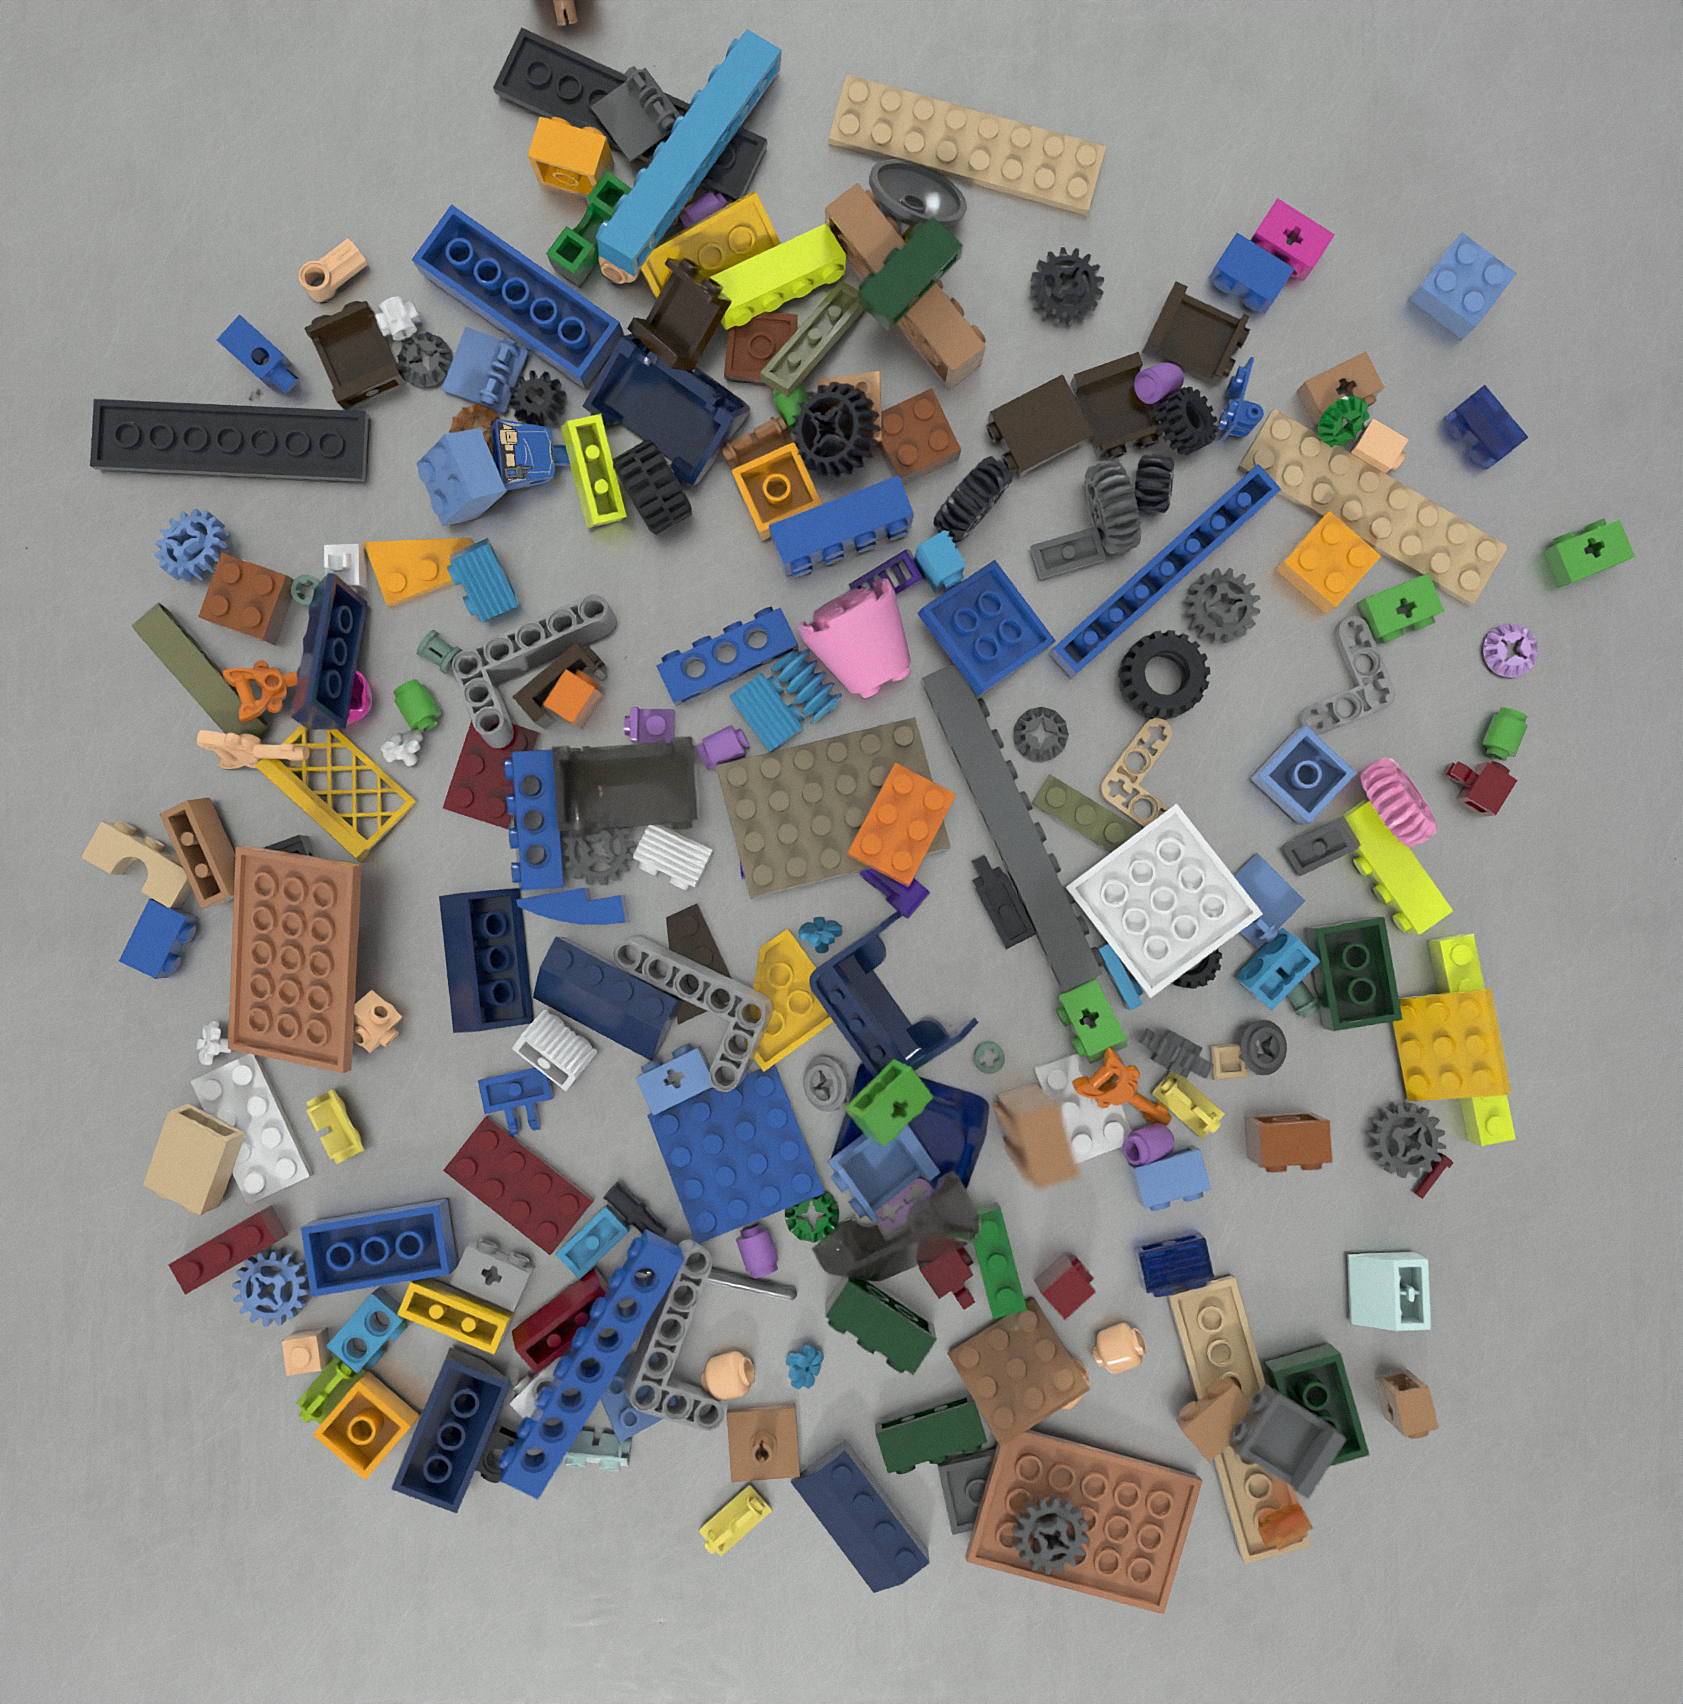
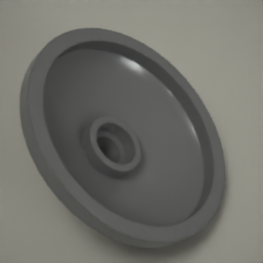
M902 159L882 160L872 167L869 175V185L878 202L901 222L915 227L919 222L925 224L933 216L943 227L947 228L956 225L963 219L967 209L965 197L942 174Z

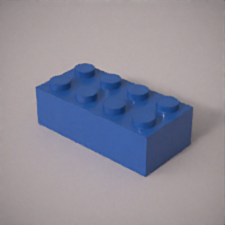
M897 475L768 526L771 540L785 576L793 574L794 578L810 573L813 571L812 566L821 562L831 565L845 558L844 554L856 549L857 553H862L876 546L875 542L888 537L889 541H893L907 535V529L912 527L914 513L901 479Z
M447 1199L314 1220L301 1227L311 1297L449 1275L458 1267Z

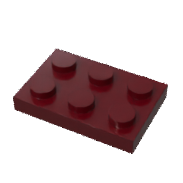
M471 720L443 809L509 830L514 814L507 813L506 794H512L511 780H505L504 759H510L509 752L536 750L541 733L512 724L514 735L511 742L505 747L493 748L477 732ZM499 723L491 726L489 731L495 730L498 727ZM525 777V778L523 779V781H522V784H521L522 790H523V787H524V784H525V781H526V778H527V777Z

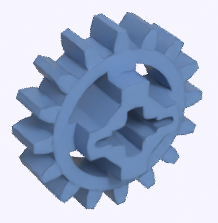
M193 509L191 516L183 511L180 514L179 521L171 518L169 520L170 529H161L160 531L164 535V539L158 540L155 545L162 549L155 553V557L161 561L159 566L178 581L182 578L186 582H191L193 575L201 580L205 570L213 573L215 571L213 563L215 561L218 562L220 552L229 548L223 542L229 537V534L223 530L225 525L206 510L201 513L198 509Z
M275 1249L269 1257L267 1251L263 1250L257 1254V1259L252 1256L245 1261L247 1267H241L237 1270L236 1274L242 1280L232 1284L233 1288L240 1290V1294L234 1297L233 1300L234 1302H243L244 1306L240 1309V1314H244L247 1311L252 1313L250 1317L251 1323H254L259 1318H263V1327L272 1324L273 1320L279 1326L286 1322V1316L289 1319H293L299 1314L296 1308L302 1309L306 1306L307 1301L301 1296L310 1293V1287L303 1286V1282L308 1279V1274H301L299 1271L304 1265L302 1261L295 1265L291 1262L293 1253H289L284 1258H281L280 1249ZM270 1266L279 1267L283 1271L273 1270ZM291 1281L293 1285V1293L290 1292ZM251 1282L253 1283V1292L251 1291ZM271 1283L276 1286L272 1293L267 1288ZM261 1305H269L273 1309H267Z

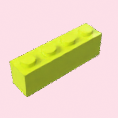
M825 223L709 277L722 285V293L732 300L721 320L725 330L733 326L745 325L752 317L765 311L772 312L778 309L782 303L795 297H804L812 289L822 284L836 282L845 274L846 254L828 224Z
M1370 799L1363 800L1342 815L1361 844L1357 850L1352 852L1356 857L1353 860L1355 866L1364 876L1368 875L1375 884V887H1373L1375 895L1383 904H1389L1395 913L1392 918L1401 931L1420 935L1453 912L1411 849L1392 834L1391 830L1385 825L1376 809L1372 806Z

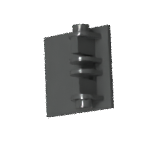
M635 66L630 67L625 72L626 82L590 107L630 162L670 135L675 121L681 116L646 67L644 69H637Z

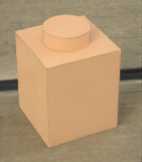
M1372 419L1365 426V429L1361 431L1349 453L1386 473L1390 469L1397 470L1407 454L1403 451V448L1409 439Z
M328 1327L296 1331L282 1341L286 1376L321 1371L332 1361L331 1350L326 1347L330 1342Z

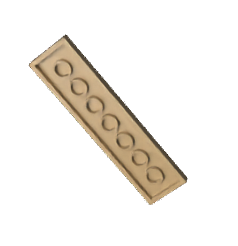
M846 74L828 137V144L885 160H906L936 171L946 177L1083 215L1088 214L1107 147Z
M1275 408L1269 414L1237 468L1239 471L1247 474L1259 464L1281 488L1278 494L1319 518L1328 511L1332 512L1376 552L1419 577L1429 573L1434 586L1469 607L1475 604L1509 547L1338 445L1331 448L1319 438L1316 432Z
M1230 1275L1167 1293L1197 1402L1206 1395V1389L1211 1383L1217 1379L1223 1380L1227 1376L1230 1377L1246 1398L1251 1401L1254 1394L1262 1390L1265 1380L1236 1277ZM1230 1445L1214 1458L1237 1545L1244 1564L1311 1546L1297 1493L1290 1484L1247 1457L1242 1458L1237 1455Z

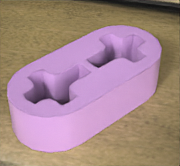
M919 1176L886 1202L890 1207L899 1202L902 1203V1206L895 1211L896 1218L893 1220L888 1216L882 1218L880 1215L883 1213V1207L881 1206L875 1211L879 1217L877 1223L885 1228H894L927 1207L933 1198V1189L930 1182L926 1178ZM916 1184L919 1188L923 1186L927 1188L923 1192L925 1197L923 1200L919 1201L917 1197L907 1203L904 1200L911 1195L912 1185Z

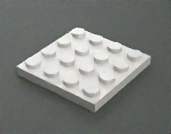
M1175 804L1066 887L1150 998L1263 915L1178 804Z

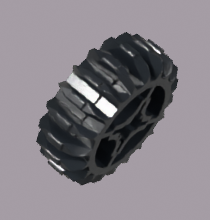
M830 382L829 386L824 384L818 385L817 393L813 391L807 392L809 402L798 403L802 412L800 415L792 416L798 422V425L790 430L792 434L798 436L793 443H795L797 449H800L797 455H800L802 460L806 462L805 466L809 470L816 471L819 475H830L834 478H839L842 474H853L854 467L858 469L864 468L863 457H873L869 449L871 445L876 446L879 444L873 438L874 433L882 430L879 425L874 424V421L880 417L877 411L872 410L875 403L871 399L866 398V393L863 390L855 389L853 385L848 383ZM834 407L830 414L825 415L828 410ZM846 445V447L840 453L831 456L832 453L837 452L841 446Z
M993 456L984 458L961 481L951 495L947 497V500L936 513L933 524L939 530V533L944 530L949 531L948 537H952L953 543L963 540L982 521L1012 482L1013 474L1000 460L997 461Z

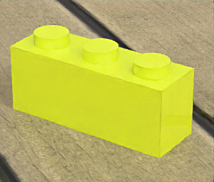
M601 414L567 421L561 426V431L586 528L624 519L627 516L616 472L613 468V460Z

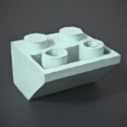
M1417 1252L1347 1254L1351 1324L1393 1331L1431 1330L1429 1266L1427 1258Z

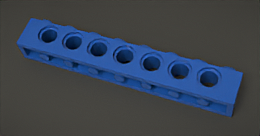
M1257 464L1059 642L1049 654L1073 678L1269 502L1281 488Z
M646 1229L640 1238L636 1237L631 1242L626 1253L628 1258L623 1267H617L612 1273L608 1282L610 1288L604 1298H597L590 1311L591 1319L585 1328L580 1327L572 1340L571 1346L573 1348L567 1358L561 1357L553 1372L555 1378L549 1387L544 1386L535 1401L536 1409L531 1417L526 1416L522 1420L517 1430V1440L512 1447L507 1446L499 1459L498 1466L501 1467V1482L535 1499H539L685 1261L680 1247ZM641 1268L653 1270L645 1278L635 1276L636 1272ZM623 1298H631L634 1300V1302L628 1307H620L617 1305V1303ZM605 1328H613L616 1330L615 1333L609 1337H602L599 1335L600 1331ZM587 1358L598 1360L589 1367L581 1365V1362ZM568 1388H576L579 1390V1392L573 1396H566L563 1394V1392ZM550 1418L561 1420L558 1424L552 1426L544 1423ZM531 1448H540L542 1450L537 1455L526 1453Z

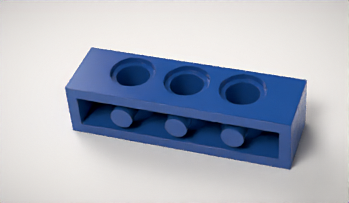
M772 606L762 609L754 614L755 620L744 625L741 621L732 623L723 629L724 634L714 639L710 635L700 638L692 643V649L682 654L680 650H675L664 655L661 658L662 663L656 665L673 703L676 706L681 705L773 662L792 651L798 650V643L781 607L773 610ZM754 632H762L767 636V642L760 648H753L748 644L749 636ZM724 646H731L736 650L735 658L727 663L718 660V651ZM695 660L702 661L705 664L703 674L698 677L689 676L687 674L689 663Z
M554 750L509 752L510 759H504L505 780H511L512 794H506L507 813L514 814V828H509L510 849H516L517 862L511 863L512 882L518 883L519 889L522 891L564 888ZM533 775L539 781V789L533 795H526L521 787L522 781L525 777ZM531 810H537L542 817L541 824L536 829H528L524 824V817ZM535 844L541 845L544 850L543 859L538 863H530L526 857L528 848Z

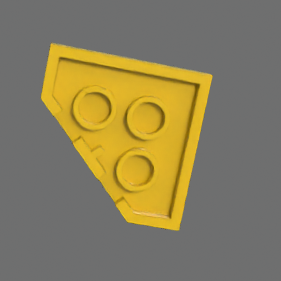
M788 928L759 949L753 989L769 997L774 1007L772 1018L754 1057L763 1072L834 1022L810 988V976L817 968ZM750 1003L749 1014L755 1019H761L762 1013L759 1006ZM745 1038L744 1045L748 1049V1041Z

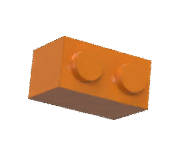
M565 670L543 705L582 730L604 695L597 690L600 684L580 670H577L575 674Z

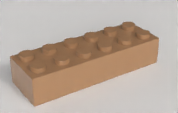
M856 183L825 207V223L828 224L845 252L847 261L861 279L864 280L868 274L873 272L876 275L885 266L883 264L885 257L895 247L901 249L906 243L899 236L901 231L897 223L890 216L885 218L878 209L880 204L875 195L869 189L864 191L859 183ZM939 280L897 325L947 389L950 390L981 366L986 348L984 344L986 339L976 325L970 326L963 317L965 315L963 308L955 298L949 300L942 291L943 284Z
M1035 1082L997 1093L998 1103L992 1105L998 1124L1007 1134V1136L1002 1137L1005 1149L1011 1162L1016 1166L1021 1177L1023 1176L1024 1181H1031L1035 1189L1038 1190L1080 1177L1058 1103Z

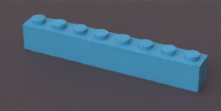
M746 29L739 40L734 39L727 50L726 59L721 66L719 64L714 66L709 75L708 84L703 91L698 90L694 94L690 103V109L684 117L679 116L672 127L671 136L666 143L662 141L657 146L653 154V161L647 169L642 168L634 181V188L629 195L624 194L619 199L615 208V214L609 222L604 221L596 235L600 257L635 277L780 71L782 51L780 48Z

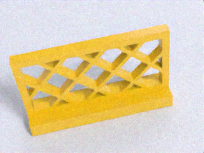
M300 725L282 744L308 746L309 749H327V767H308V759H302V767L287 768L279 759L262 758L255 767L359 863H362L370 854L369 851L417 802L339 730H327V743H307L308 729ZM332 735L338 741H340V743H332ZM302 737V744H295ZM332 748H347L352 752V766H332ZM357 758L365 765L357 766ZM352 771V789L333 790L332 772ZM357 771H372L377 775V789H357ZM327 772V790L312 791L308 787V773ZM294 773H302V781ZM382 781L390 788H382ZM377 794V812L358 813L357 795ZM382 794H397L405 801L396 812H382ZM352 795V813L337 814L333 810V796ZM319 796H327L328 804ZM390 817V818L382 825V818ZM358 818H377V831L368 840L358 833ZM344 819H353V827Z

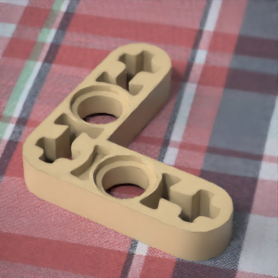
M1161 718L1151 719L1142 725L1105 775L1099 789L1101 797L1142 829L1157 818L1160 810L1165 813L1170 809L1139 786V783L1172 738L1171 725ZM1160 726L1163 729L1161 735L1164 739L1163 741L1158 739L1151 744L1149 749L1155 751L1152 756L1145 747L1137 745V742L1140 739L1141 743L1145 744L1151 737L1148 728L1154 729ZM1131 752H1139L1144 756L1145 765L1139 771H1134L1127 765V757ZM1120 780L1123 783L1121 790L1128 795L1131 794L1132 789L1137 792L1129 800L1126 808L1122 806V803L1127 799L1120 794H1116L1113 797L1109 795L1111 790L1107 785L1109 781L1115 783ZM1139 799H1146L1152 805V813L1148 818H1140L1134 812V805Z

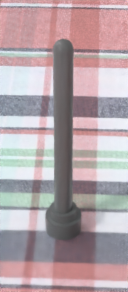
M641 1268L636 1274L647 1276V1273H652L653 1270ZM714 1269L710 1270L706 1281L712 1284L789 1301L797 1297V1291L794 1287Z

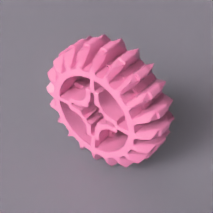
M1384 757L1380 761L1376 760L1366 770L1361 772V782L1367 793L1366 796L1370 799L1372 806L1376 809L1385 825L1400 842L1408 847H1413L1430 839V836L1436 833L1437 823L1430 811V807L1412 782V779L1408 777L1405 770H1402L1398 763L1393 759Z

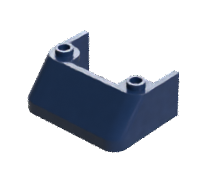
M899 910L815 969L809 980L812 992L874 1079L893 1059L916 1071L962 1041L979 1023L974 1017L950 1034H948L939 1021L933 1018H923L912 1025L877 977L873 969L878 967L886 957L885 944L878 934L902 916Z

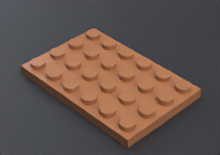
M246 845L236 847L228 1049L339 1073L351 1071L362 865Z
M1028 1429L1005 1445L1001 1446L999 1443L997 1445L965 1559L972 1564L1164 1614L1203 1480L1197 1475ZM1051 1493H1055L1059 1503L1067 1497L1071 1501L1072 1507H1079L1083 1513L1081 1518H1085L1089 1526L1083 1532L1087 1533L1090 1540L1088 1543H1081L1086 1553L1085 1556L1076 1554L1073 1557L1076 1562L1075 1567H1072L1067 1562L1063 1564L1064 1573L1060 1574L1056 1567H1052L1050 1575H1046L1042 1566L1037 1571H1033L1029 1561L1022 1562L1019 1557L1021 1550H1016L1013 1545V1540L1017 1536L1013 1534L1011 1529L1012 1526L1021 1524L1016 1517V1513L1026 1514L1028 1511L1025 1506L1026 1501L1035 1506L1038 1504L1037 1495L1041 1494L1044 1501L1047 1502ZM1068 1520L1067 1523L1069 1526L1066 1531L1070 1536H1072V1524L1071 1521ZM1029 1532V1545L1031 1548H1033L1034 1545L1032 1542L1035 1537L1032 1533Z

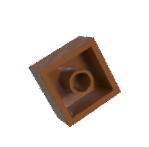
M932 388L881 412L882 441H878V447L892 476L899 475L903 485L959 460L961 448Z
M221 552L198 617L221 627L276 645L293 598L291 595V585L294 579L285 574Z
M1314 1113L1244 1117L1247 1158L1258 1164V1167L1266 1168V1172L1287 1171V1166L1300 1165L1302 1170L1322 1169V1163H1333L1330 1120Z

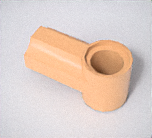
M347 238L320 260L305 263L300 268L299 281L313 301L325 303L335 296L339 286L366 267L368 263L353 242ZM318 277L325 278L320 286H311L314 279Z

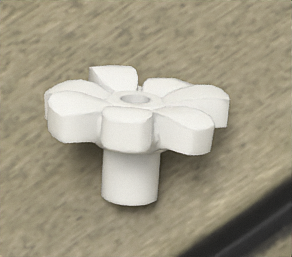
M411 730L403 733L402 736L399 732L396 733L390 741L385 742L381 746L385 760L392 762L395 759H403L406 766H412L417 763L418 757L415 752L421 748L418 743L423 740L421 732L419 730Z
M211 1021L208 1026L204 1025L202 1028L203 1039H198L196 1050L200 1051L199 1060L203 1065H211L214 1055H218L219 1052H231V1049H228V1039L220 1038L221 1030L218 1029V1022Z

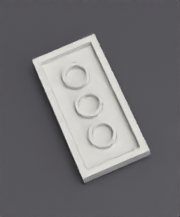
M247 1054L190 1081L205 1113L246 1133L232 1173L247 1206L313 1175L259 1055Z

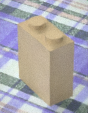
M190 1104L168 1111L143 1186L153 1190L160 1198L170 1199L180 1204L185 1211L191 1214L202 1215L219 1207L246 1133Z

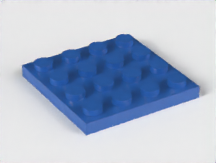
M776 1064L765 1072L760 1069L748 1074L731 1091L721 1092L713 1088L688 1098L658 1114L653 1115L651 1113L647 1115L694 1241L699 1244L825 1193Z

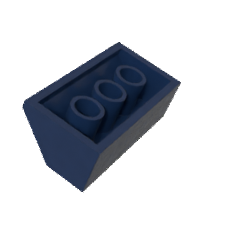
M328 573L314 588L312 602L308 609L307 631L303 637L301 665L297 670L298 681L295 698H293L291 703V718L308 730L346 729L368 602L335 573Z
M519 888L439 896L453 1033L485 1031L531 1024L534 1021L522 908L517 906L516 901L521 899Z
M559 936L555 937L539 968L533 998L650 1061L654 1060L684 1002L682 998L620 970L608 959L566 937Z
M449 1347L399 1466L391 1490L457 1514L512 1381L482 1359Z
M846 1439L801 1472L800 1477H795L791 1480V1484L873 1593L902 1585L930 1564L926 1545Z

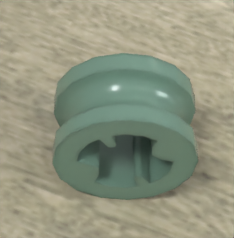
M311 575L297 577L291 585L293 599L297 603L309 608L313 597L306 596L303 600L301 596L305 594L301 592V588L304 585L309 587L314 583L315 586L312 587L314 590L321 581Z
M985 1041L975 1048L973 1060L981 1072L993 1074L1003 1067L1005 1055L998 1044L992 1041ZM986 1049H992L993 1054L996 1051L998 1052V1058L993 1060V1066H986L985 1061L982 1064L980 1063V1057L985 1056Z

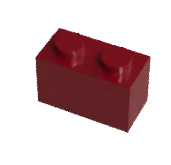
M1065 1253L1034 1280L1042 1296L1064 1320L1096 1293L1090 1283L1095 1279L1090 1274V1271L1077 1256L1071 1260Z

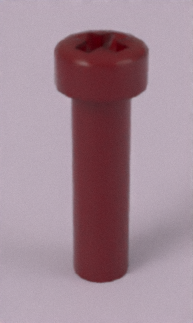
M1438 1153L1442 1159L1441 1162L1436 1161L1432 1167L1433 1171L1428 1172L1414 1190V1193L1422 1199L1446 1167L1450 1168L1453 1165V1161L1443 1153Z

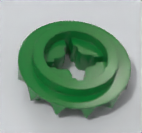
M1354 395L1338 399L1326 409L1320 418L1317 429L1319 438L1331 448L1337 444L1344 447L1348 439L1356 440V434L1358 431L1365 429L1364 422L1370 417L1367 411L1369 406L1362 398ZM1342 417L1347 419L1348 423L1345 426L1342 424Z
M825 1190L824 1194L785 1209V1221L789 1231L799 1240L815 1243L827 1239L837 1228L839 1207L834 1197ZM809 1201H813L816 1212L827 1213V1215H822V1217L816 1219L814 1229H811V1224H809L807 1218L797 1217V1215L807 1213L810 1206Z

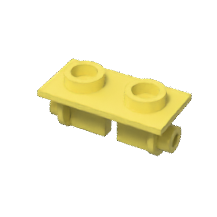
M1172 1071L1151 1092L1153 1096L1201 1139L1209 1131L1214 1133L1221 1125L1219 1120L1225 1115L1185 1077Z
M335 1089L306 1102L309 1108L306 1112L316 1132L325 1127H328L330 1131L329 1134L320 1138L330 1160L334 1159L335 1163L338 1164L364 1151L361 1144V1136L357 1129L352 1126L346 1113L345 1103L337 1095Z
M749 1484L698 1530L706 1539L704 1543L705 1548L709 1553L714 1554L717 1552L722 1557L772 1512V1509Z

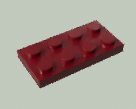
M489 1115L485 1116L443 1170L550 1256L595 1200L518 1138L511 1135L508 1130Z

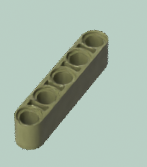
M157 603L132 625L141 639L225 734L234 733L239 736L250 734L259 737L269 728L268 723L261 715L246 723L239 720V709L242 703L236 687H233L224 680L222 670L165 606Z

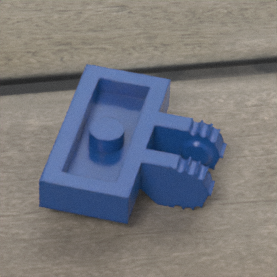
M534 1067L478 1080L484 1113L488 1114L504 1110L511 1135L519 1134L520 1130L515 1107L524 1105L532 1131L540 1130V1118L535 1103L554 1098L551 1081L546 1075Z

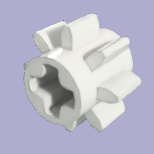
M396 296L383 301L379 305L381 313L375 315L383 336L391 333L394 340H403L412 336L417 331L415 324L419 323L420 319L412 301L404 303L401 297Z

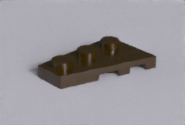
M698 903L666 917L669 950L733 979ZM688 974L686 979L688 986L698 990L699 981L697 977ZM718 989L717 996L719 1001L723 1004L730 1001L728 992L724 989ZM684 1000L677 1013V1023L679 1025L707 1012V1010Z

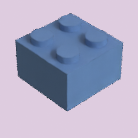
M1462 232L1446 249L1410 296L1409 300L1460 339H1463L1479 324L1517 273Z
M481 428L444 434L416 463L419 477L425 483L431 498L432 509L438 515L442 526L477 519L506 493Z
M1303 726L1296 729L1250 779L1299 825L1311 823L1357 772L1311 729Z

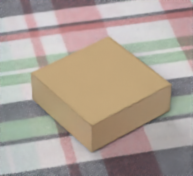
M1237 1043L1209 1045L1211 1063L1214 1064L1211 1069L1213 1080L1249 1077L1248 1070L1245 1069L1246 1064L1238 1058L1241 1055V1047Z

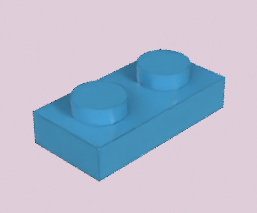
M1108 942L1097 946L1096 948L1104 963L1103 966L1125 1009L1133 1010L1142 1005L1143 1003L1139 996L1143 994V991L1134 976L1128 977L1123 967L1125 964Z
M606 1205L555 1255L580 1279L631 1229Z

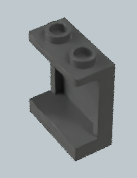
M1265 1384L1262 1390L1256 1392L1252 1397L1249 1410L1243 1420L1237 1422L1233 1427L1228 1444L1237 1455L1252 1460L1290 1484L1297 1493L1309 1499L1346 1438L1335 1427Z

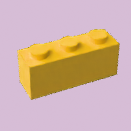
M425 1278L410 1282L397 1315L495 1354L503 1343L514 1313L433 1279Z

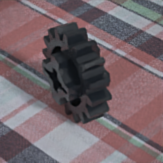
M1061 247L1057 257L1053 252H1048L1046 256L1047 263L1039 260L1036 265L1038 272H1032L1030 281L1035 283V285L1031 286L1029 293L1030 295L1038 296L1033 306L1035 308L1041 306L1045 308L1042 315L1044 318L1051 313L1054 314L1056 324L1060 322L1061 317H1066L1068 324L1071 325L1075 315L1082 321L1085 320L1087 309L1094 312L1098 305L1095 300H1101L1104 292L1098 288L1103 285L1104 277L1095 276L1100 269V265L1090 266L1088 264L1091 258L1090 254L1084 256L1083 259L1078 257L1079 248H1075L1072 255H1067L1065 247ZM1083 275H1084V276L1086 277V279H1087L1088 286H1089V292L1087 291V288H1088V287H1086V286L1083 284V281H1082ZM1074 278L1072 287L1069 286L1066 290L1064 289L1061 292V294H1059L1061 285H1066L1067 282L1070 283V281ZM1045 281H1047L1046 285L1051 288L1050 297L1047 295L1045 290Z

